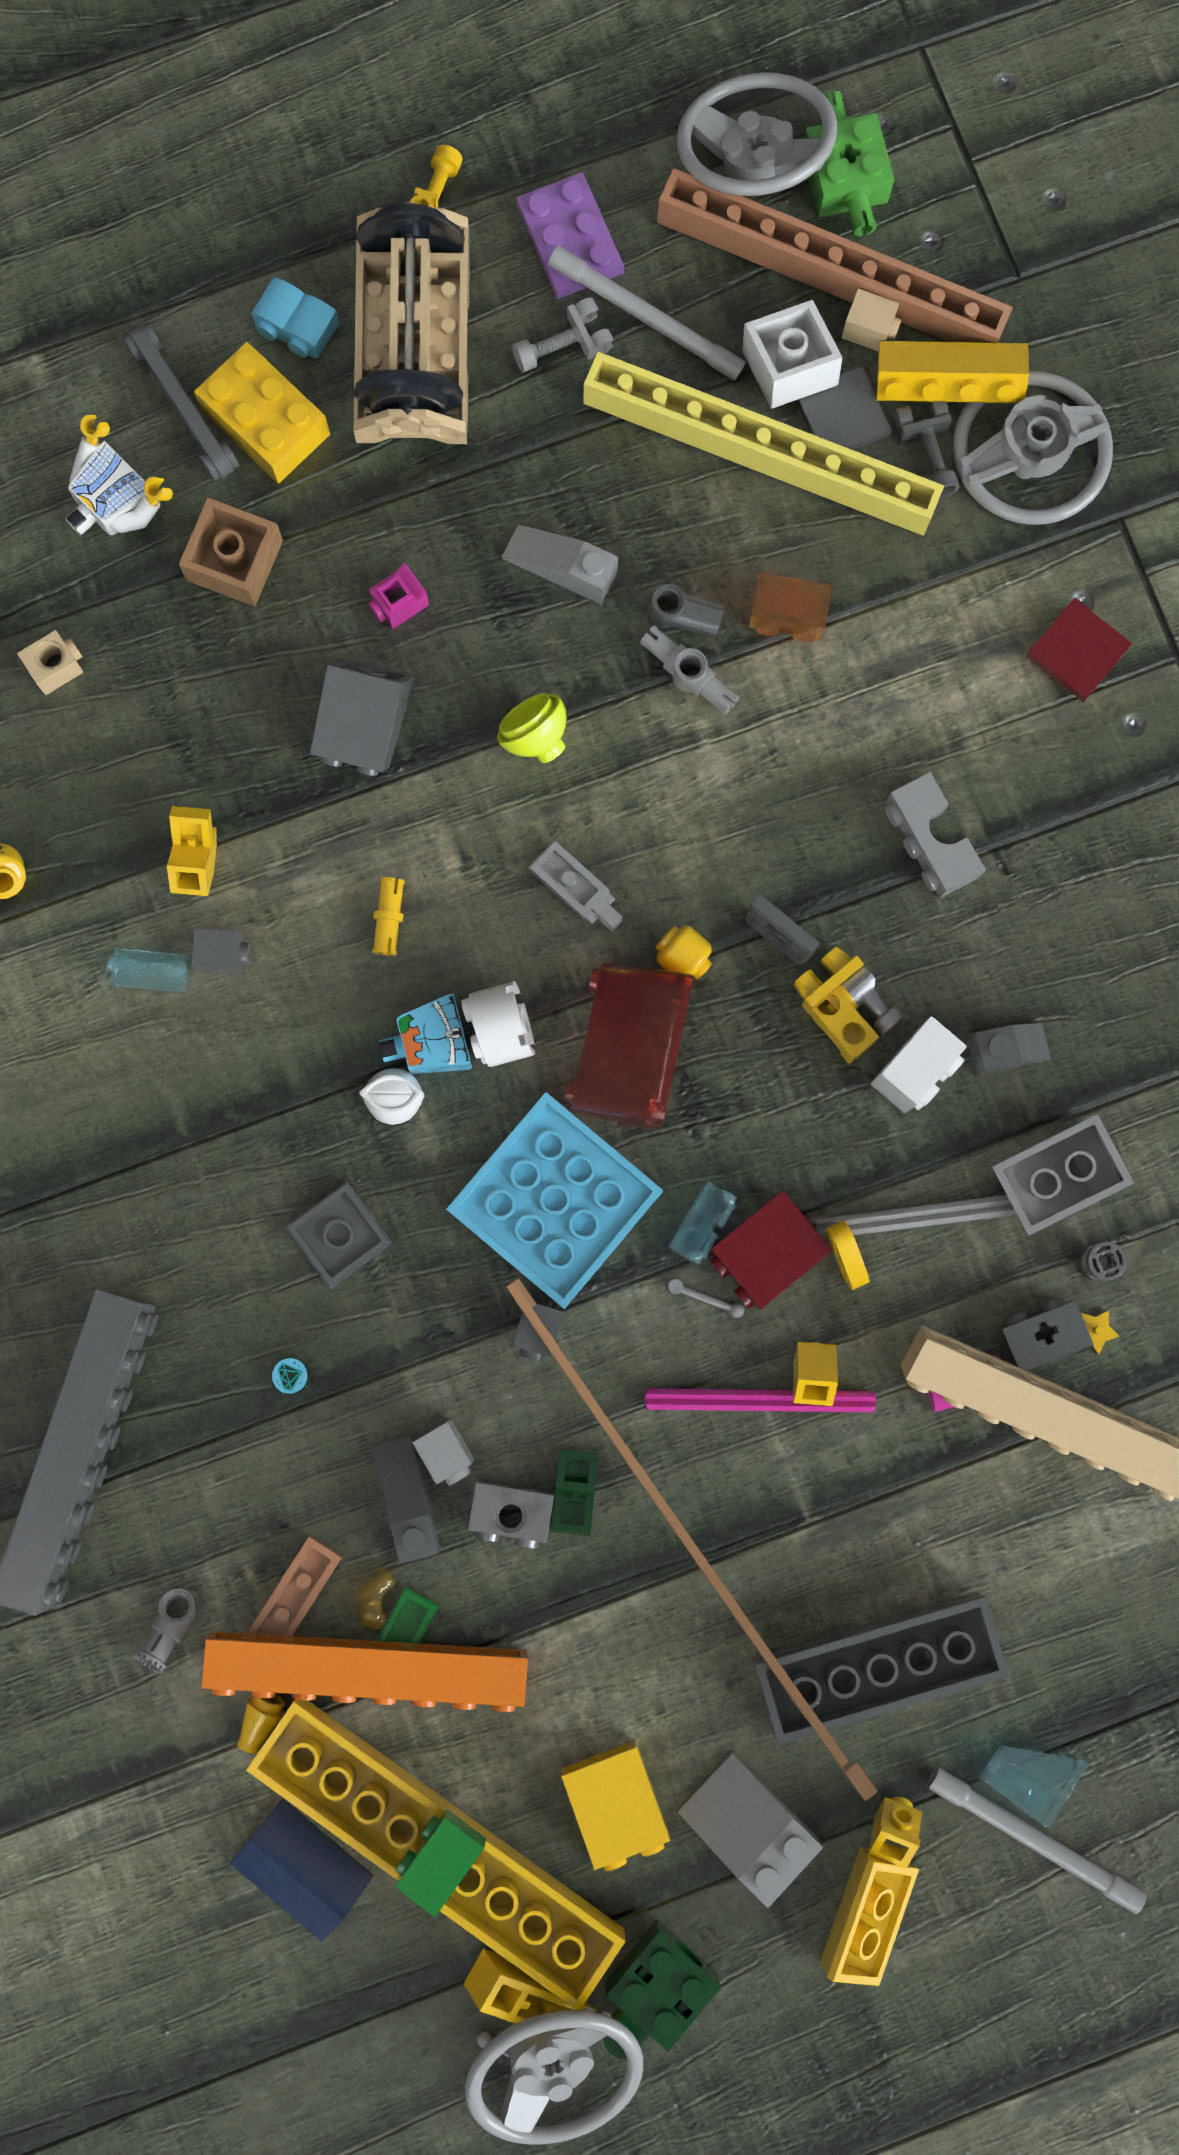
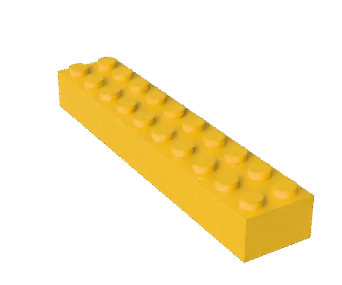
M294 1700L246 1769L255 1778L396 1880L400 1875L395 1871L397 1865L409 1849L416 1853L424 1839L420 1837V1834L431 1817L436 1815L438 1818H441L446 1809L451 1811L484 1836L486 1842L485 1848L440 1912L575 2010H581L626 1942L625 1931L621 1925L310 1701Z

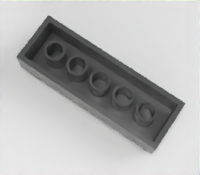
M978 1592L969 1593L772 1652L827 1730L1009 1676L986 1597ZM761 1655L753 1657L752 1662L772 1732L778 1745L816 1734Z

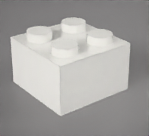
M813 300L744 324L742 352L771 409L838 385L842 355Z
M931 1016L913 1033L870 1084L904 1114L913 1107L919 1111L940 1090L935 1083L938 1080L944 1082L948 1077H951L965 1061L960 1054L967 1046Z

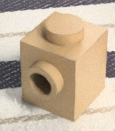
M858 288L841 338L879 352V341L895 340L902 320L895 317L900 303Z

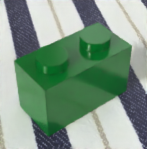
M446 1809L441 1818H438L436 1815L431 1817L420 1834V1837L424 1839L416 1853L409 1849L395 1869L400 1874L395 1888L434 1918L481 1854L486 1842L484 1836L448 1809Z

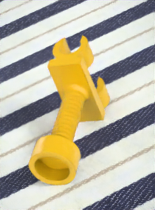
M439 145L436 148L431 160V166L435 172L428 189L424 190L416 187L414 197L410 202L438 208V200L447 178L455 177L461 167L463 158L458 150L449 145Z

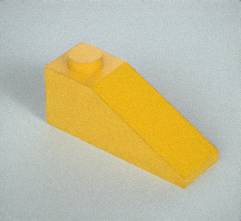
M485 1948L482 1949L464 1982L465 1988L479 2011L515 2024L533 2016L552 2011L575 2010L500 1954ZM587 2001L581 2008L583 2010L587 2006L593 2008L594 2012L596 2011L594 2005Z

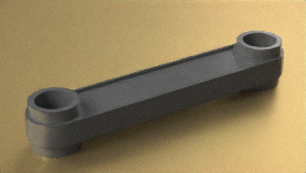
M148 322L143 325L139 324L127 331L128 334L122 337L127 349L137 364L142 361L145 362L202 450L203 453L198 456L212 480L215 482L234 473V470L240 467L237 459L224 440L219 443L216 441L159 353L163 347Z

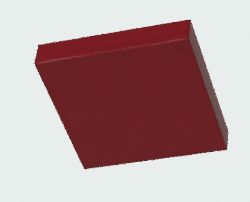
M1074 598L1032 647L1026 657L1084 703L1126 653L1132 643Z

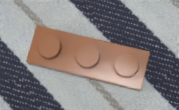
M310 1535L247 1633L293 1636L343 1556Z

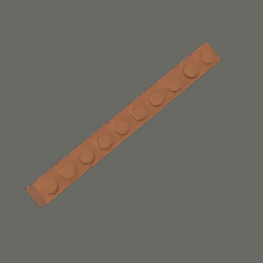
M673 168L659 199L657 223L851 303L854 301L858 288L898 302L900 304L895 317L902 319V324L946 342L998 343L1013 307L743 196L730 195L713 190L700 183L692 175Z

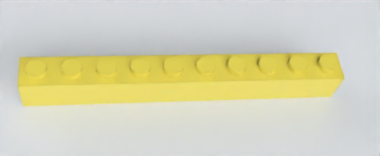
M597 352L584 382L583 404L924 536L944 488V485L601 352Z

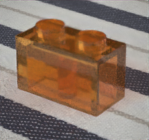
M759 572L748 628H754L758 633L768 636H774L778 633L793 635L794 639L802 642H812L815 639L821 640L826 627L833 585Z

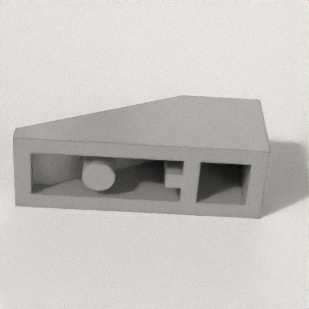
M519 524L502 555V559L602 605L618 572V556L582 540Z

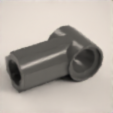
M664 584L654 591L648 607V615L651 622L660 628L677 627L715 639L725 605L685 594L679 587L673 584ZM663 600L669 601L674 605L675 610L665 612L659 608L658 602Z

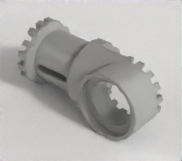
M180 1588L172 1589L163 1595L159 1603V1612L151 1624L152 1632L141 1650H135L132 1657L139 1663L143 1662L142 1665L144 1666L148 1663L150 1670L152 1668L155 1672L164 1673L166 1670L164 1665L175 1645L182 1643L186 1633L196 1619L197 1605L187 1590ZM177 1599L186 1600L189 1603V1609L183 1617L175 1619L167 1615V1609L171 1602Z

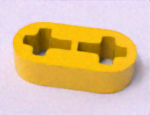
M842 1220L826 1227V1233L839 1269L850 1290L852 1291L869 1283V1276L860 1251L846 1221Z

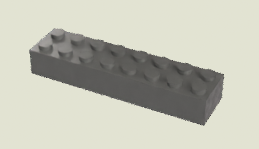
M95 1290L0 1567V1605L36 1616L54 1607L56 1602L61 1603L69 1583V1580L64 1579L68 1565L75 1563L81 1549L82 1542L77 1540L81 1526H87L93 1514L94 1503L90 1502L94 1488H100L107 1472V1465L103 1464L107 1450L114 1448L119 1437L120 1427H117L116 1423L120 1411L125 1412L133 1394V1390L129 1389L133 1373L138 1374L144 1363L146 1353L141 1351L145 1337L152 1336L158 1321V1314H154L155 1304L114 1291Z

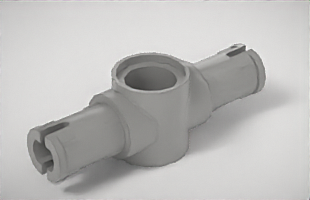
M656 625L649 629L650 634L646 633L643 636L640 645L644 646L664 663L663 668L672 675L673 683L678 689L683 692H692L696 696L701 694L721 711L724 716L730 711L729 708H733L740 697L715 678L716 673L707 666L706 657L701 651L693 648L687 649L682 644L678 646L662 633ZM688 664L693 665L699 670V673L695 676H686L681 672L680 668Z

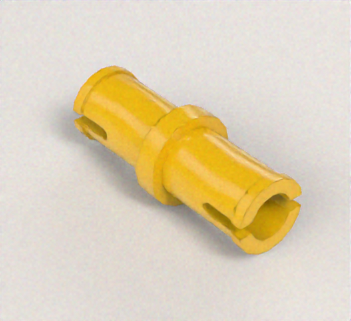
M392 877L380 878L378 910H375L373 913V919L376 920L374 947L372 949L374 954L397 955L396 946L399 923H402L404 914L400 913L403 885L405 884L403 879L395 881L396 878Z

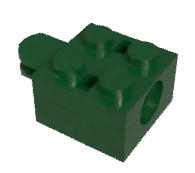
M657 1919L606 1980L605 1988L606 1997L618 2007L611 2017L627 2027L633 2033L640 2046L650 2036L669 2052L719 1991L721 1984L718 1973ZM609 2036L603 2038L605 2048L610 2055L618 2059H627L623 2048Z

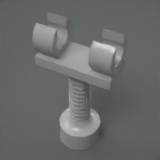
M585 298L576 305L567 306V319L572 327L571 329L565 330V332L562 331L535 344H530L527 339L512 344V352L520 371L524 373L536 368L539 356H545L549 352L552 353L575 342H579L587 360L594 358L597 352L605 354L613 348L611 342H614V339L609 329L599 330L592 336H589L584 324L598 317L596 311L599 309L594 299Z

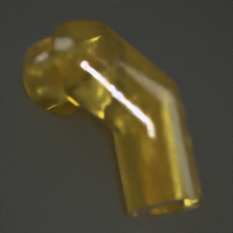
M385 1568L359 1593V1619L365 1627H369L372 1630L381 1629L385 1625L387 1615L382 1610V1596L397 1582L394 1576Z

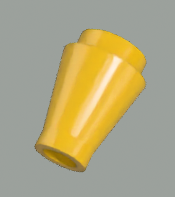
M276 1694L273 1698H257L253 1696L248 1698L240 1737L237 1741V1746L241 1750L250 1754H258L262 1744L284 1716L283 1707L285 1702L280 1696Z

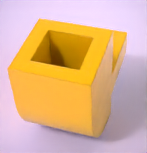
M172 806L169 818L173 845L167 863L170 893L208 896L214 875L217 833L216 827H212L211 810Z

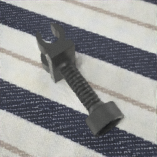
M931 402V405H928L930 419L915 423L912 411L908 405L895 408L896 414H893L895 428L899 433L900 443L921 438L932 473V477L929 480L944 485L940 498L955 493L960 487L954 471L946 470L935 437L936 433L949 430L952 418L948 411L947 402Z

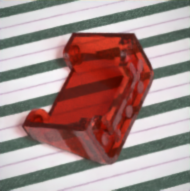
M602 963L601 970L593 968L589 991L596 993L577 1080L569 1079L565 1101L572 1103L571 1113L660 1131L668 1103L694 975L677 971Z

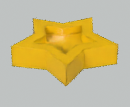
M1105 1311L1095 1317L1081 1312L1094 1344L1091 1347L1096 1354L1100 1353L1105 1341L1120 1337L1109 1326V1311Z

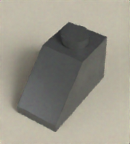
M1042 1023L1017 1024L976 1032L967 1039L976 1076L1051 1060Z

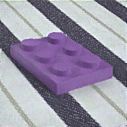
M583 172L516 197V206L557 299L587 288L547 265L557 245L581 258L591 268L609 279L624 274V264Z

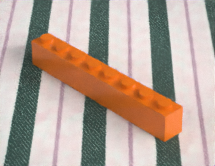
M210 1631L205 1641L202 1689H211V1693L218 1696H231L237 1690L252 1691L251 1695L257 1698H273L276 1696V1693L292 1694L293 1699L303 1701L314 1700L316 1695L332 1696L333 1701L340 1703H352L356 1701V1697L372 1698V1703L378 1705H393L396 1703V1700H411L412 1705L417 1707H434L436 1702L452 1703L453 1708L461 1710L475 1709L476 1704L492 1705L491 1709L495 1711L512 1712L515 1711V1706L525 1707L528 1655L524 1649Z

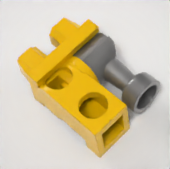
M836 946L820 961L832 975L831 978L822 983L809 969L795 981L794 986L804 999L803 1009L811 1015L816 1024L828 1035L841 1051L842 1057L850 1065L879 1038L878 1034L856 1011L858 1007L863 1005L877 1018L874 1022V1027L882 1036L905 1016L896 1006L888 1009L874 990V976L863 966L864 963L860 958L855 956L851 959Z

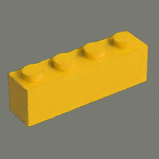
M879 341L876 401L1019 403L1026 398L1029 379L1028 343Z

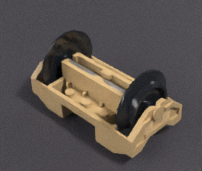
M413 202L376 208L357 216L353 431L356 443H377L390 438H431L447 444H467V326L470 277L468 218L444 208H433ZM401 323H405V330H401ZM414 323H420V330H414ZM446 414H459V416L455 419L446 416Z

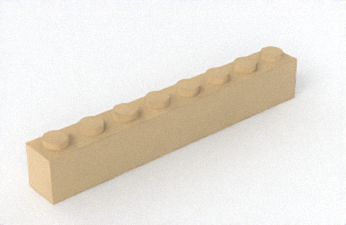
M921 1325L901 1363L903 1374L909 1386L922 1393H928L931 1390L940 1394L944 1401L956 1408L963 1409L964 1406L978 1411L977 1413L980 1417L990 1423L999 1424L1002 1421L1011 1425L1016 1433L1027 1439L1033 1440L1035 1436L1047 1441L1052 1449L1059 1453L1069 1455L1070 1452L1082 1456V1459L1087 1464L1098 1470H1104L1105 1467L1114 1470L1119 1477L1130 1484L1139 1485L1140 1482L1152 1487L1156 1494L1167 1500L1173 1501L1175 1497L1179 1499L1178 1437Z

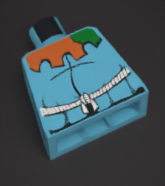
M454 994L446 995L398 1016L396 1020L400 1035L378 1040L383 1061L388 1062L406 1057L411 1074L472 1069Z

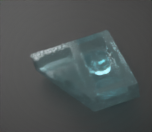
M1000 1745L979 1779L1042 1828L1049 1829L1087 1768L1088 1763L1080 1759Z

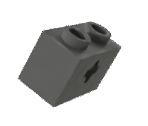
M1063 1296L1040 1304L1043 1311L1028 1316L1027 1311L1024 1310L1004 1318L1007 1325L999 1327L998 1330L1012 1365L1027 1371L1094 1345L1076 1301L1069 1300L1065 1302ZM1040 1323L1043 1326L1052 1327L1053 1332L1047 1335L1048 1342L1044 1339H1036L1034 1335L1040 1331Z

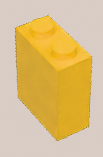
M635 1740L561 1768V1777L594 1870L604 1867L605 1871L615 1870L627 1863L626 1858L638 1853H641L643 1857L651 1856L665 1848L664 1843L670 1841L669 1833Z

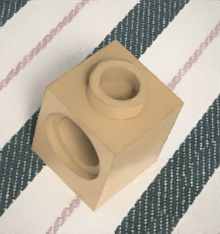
M56 630L17 653L45 695L83 673L77 660L82 658L81 653L71 638L63 641ZM54 655L62 656L56 666H46L50 657Z

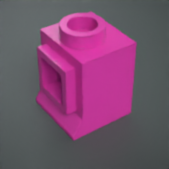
M406 563L396 572L369 589L372 600L368 603L369 608L380 623L386 620L392 630L429 606L427 592ZM402 588L406 595L391 604L387 596Z

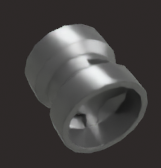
M1103 1242L1085 1248L1080 1255L1079 1265L1085 1277L1095 1282L1115 1280L1120 1277L1126 1269L1127 1259L1126 1254L1117 1244Z

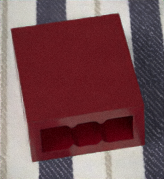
M782 1190L710 1249L709 1252L713 1258L709 1262L723 1279L729 1275L738 1288L734 1290V1293L747 1309L754 1306L757 1310H761L833 1250Z

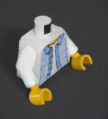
M96 415L84 416L81 420L80 428L85 436L81 439L68 487L72 497L79 506L65 520L80 536L95 522L109 535L145 528L159 509V501H169L172 499V490L170 488H162L159 491L164 478L150 477L146 481L143 480L105 441L100 444L98 438L107 436L110 431L108 423L99 422L95 431L94 422Z

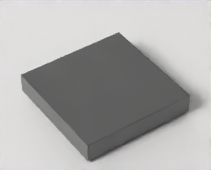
M863 366L841 374L837 386L795 400L810 434L851 450L888 437L892 431L879 401H876V394Z
M761 894L751 904L745 922L797 965L804 967L820 942Z
M348 1181L285 1226L329 1289L334 1288L393 1244Z

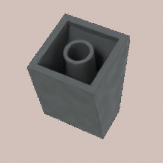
M341 658L328 664L310 754L319 756L321 763L330 766L340 767L342 762L355 765L357 772L366 775L377 776L378 772L386 771L391 765L414 676L346 658Z

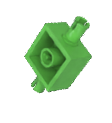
M833 91L835 100L832 101L831 93L827 92L824 95L830 101L837 119V136L831 154L823 163L821 170L814 172L808 177L817 214L820 218L849 211L854 235L862 236L861 228L863 227L865 235H869L877 228L871 206L888 203L895 180L877 113L847 119L842 101V93L840 91ZM823 125L806 128L804 139L821 138Z

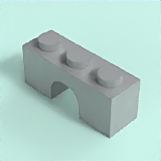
M931 772L890 793L886 800V815L894 827H900L905 836L903 844L907 853L912 859L917 858L924 870L921 872L926 887L931 892L935 891L939 899L978 879L985 872L986 869L968 837L954 844H943L932 836L929 828L930 820L941 815L949 804Z

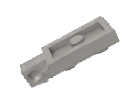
M555 840L528 867L531 873L583 920L586 919L590 924H593L598 919L612 932L622 922L623 916L611 906L615 898L609 893V888Z

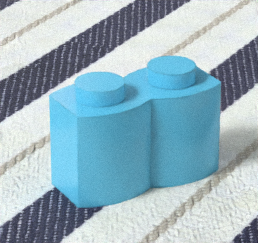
M273 277L251 313L256 330L261 336L270 341L277 339L287 342L288 348L302 358L310 356L318 359L340 324L337 310L314 296L303 293L290 283Z

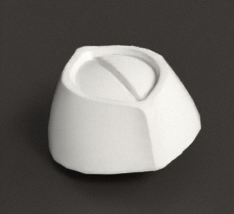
M399 1068L384 1069L376 1073L366 1086L359 1091L365 1105L375 1119L392 1125L410 1120L416 1114L424 1099V1093L417 1079L411 1073Z

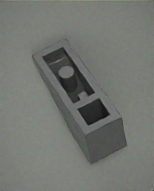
M412 1435L374 1445L389 1524L400 1564L439 1554L441 1550L415 1446L412 1443Z

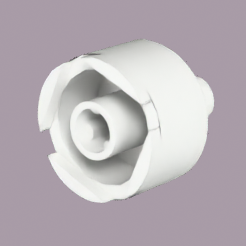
M515 981L470 993L469 998L461 1000L467 1022H472L476 1035L470 1037L476 1059L481 1058L482 1063L487 1064L489 1067L535 1055V1050L530 1046L534 1044V1039L524 1003L517 1004L515 994H519L520 991Z

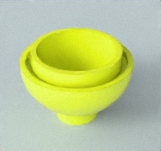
M546 693L537 694L524 700L514 707L501 721L497 741L507 752L520 757L537 756L541 763L552 761L565 749V744L561 740L566 726V709L558 695H548Z

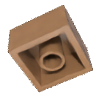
M207 498L179 563L186 580L255 607L283 542L278 524Z

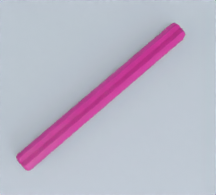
M648 1388L644 1393V1405L648 1410L874 1412L876 1397L872 1391H836L833 1406L794 1403L793 1390Z

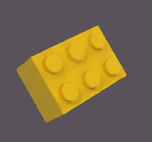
M248 342L242 345L194 391L201 411L277 484L288 476L330 435L326 416Z

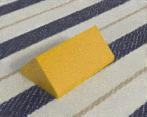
M860 1845L820 1960L825 1975L829 1980L840 1983L880 1985L919 1871L918 1868L910 1864L906 1869L869 1855V1848Z

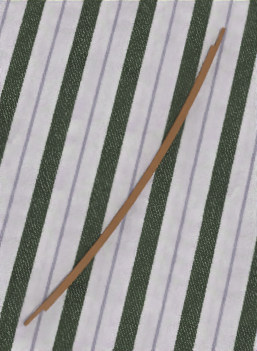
M519 1278L506 1288L779 1682L863 1800L867 1801L878 1792L858 1763L853 1766L850 1765L831 1734L818 1719L736 1603V1600L719 1579L571 1366L552 1335L547 1331L532 1309L536 1306V1303Z

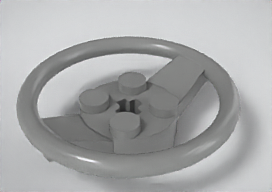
M773 72L744 74L712 86L692 102L684 113L678 127L677 151L686 170L700 183L713 190L738 196L766 195L788 189L807 179L814 172L821 170L823 163L830 156L836 141L837 119L834 109L826 96L815 86L800 78ZM773 88L789 91L809 101L818 111L823 125L822 137L819 139H793L792 125L788 121H781L775 117L759 116L754 111H747L739 116L737 122L710 106L731 94L744 90ZM691 135L696 137L714 155L723 160L724 171L728 177L710 171L699 162L692 150Z
M1029 371L1027 386H1039L1055 390L1073 400L1078 406H1067L1064 403L1059 405L1054 401L1046 400L1044 395L1027 397L1013 407L1000 432L968 455L967 445L971 424L978 411L986 402H967L955 426L953 455L957 472L964 487L986 510L1011 522L1043 525L1067 519L1084 509L1094 500L1103 488L1111 469L1113 441L1110 426L1102 408L1089 393L1062 376L1043 371ZM1035 433L1037 437L1044 436L1045 439L1044 441H1039L1032 434ZM1097 438L1098 459L1090 481L1076 497L1062 505L1041 510L1018 508L999 500L982 485L1011 472H1014L1021 479L1052 475L1068 461L1076 446Z
M586 2006L583 2010L552 2011L533 2016L502 2031L479 2052L466 2078L465 2099L472 2117L483 2129L509 2142L542 2145L574 2139L606 2124L630 2102L639 2087L643 2075L642 2050L633 2033L623 2024L613 2019L610 2013L604 2011L602 2014L596 2013L593 2008ZM609 2036L623 2048L627 2058L626 2075L617 2091L604 2104L592 2112L569 2122L552 2126L534 2127L549 2099L555 2102L568 2099L572 2095V2088L580 2084L594 2067L590 2046ZM508 2050L512 2075L500 2116L497 2117L485 2105L481 2089L484 2077L490 2066L500 2055Z

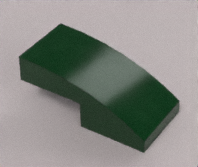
M559 1449L551 1533L590 1536L598 1453Z

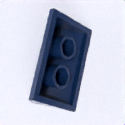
M284 1798L278 1802L230 1862L233 1867L321 1942L344 1920L374 1876Z

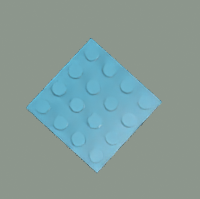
M545 1092L446 1210L565 1309L664 1190Z

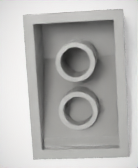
M1098 1114L992 1167L1028 1236L1135 1184Z
M732 1752L677 1810L681 1817L730 1871L767 1908L772 1905L823 1849L818 1836Z

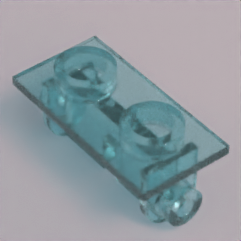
M114 948L113 957L109 956L107 960V971L111 972L110 986L186 993L190 955Z
M706 1180L670 1243L669 1248L693 1264L699 1265L702 1259L706 1260L709 1251L718 1237L712 1231L715 1225L720 1228L724 1227L731 1212L736 1208L734 1202L737 1197L726 1190H720Z

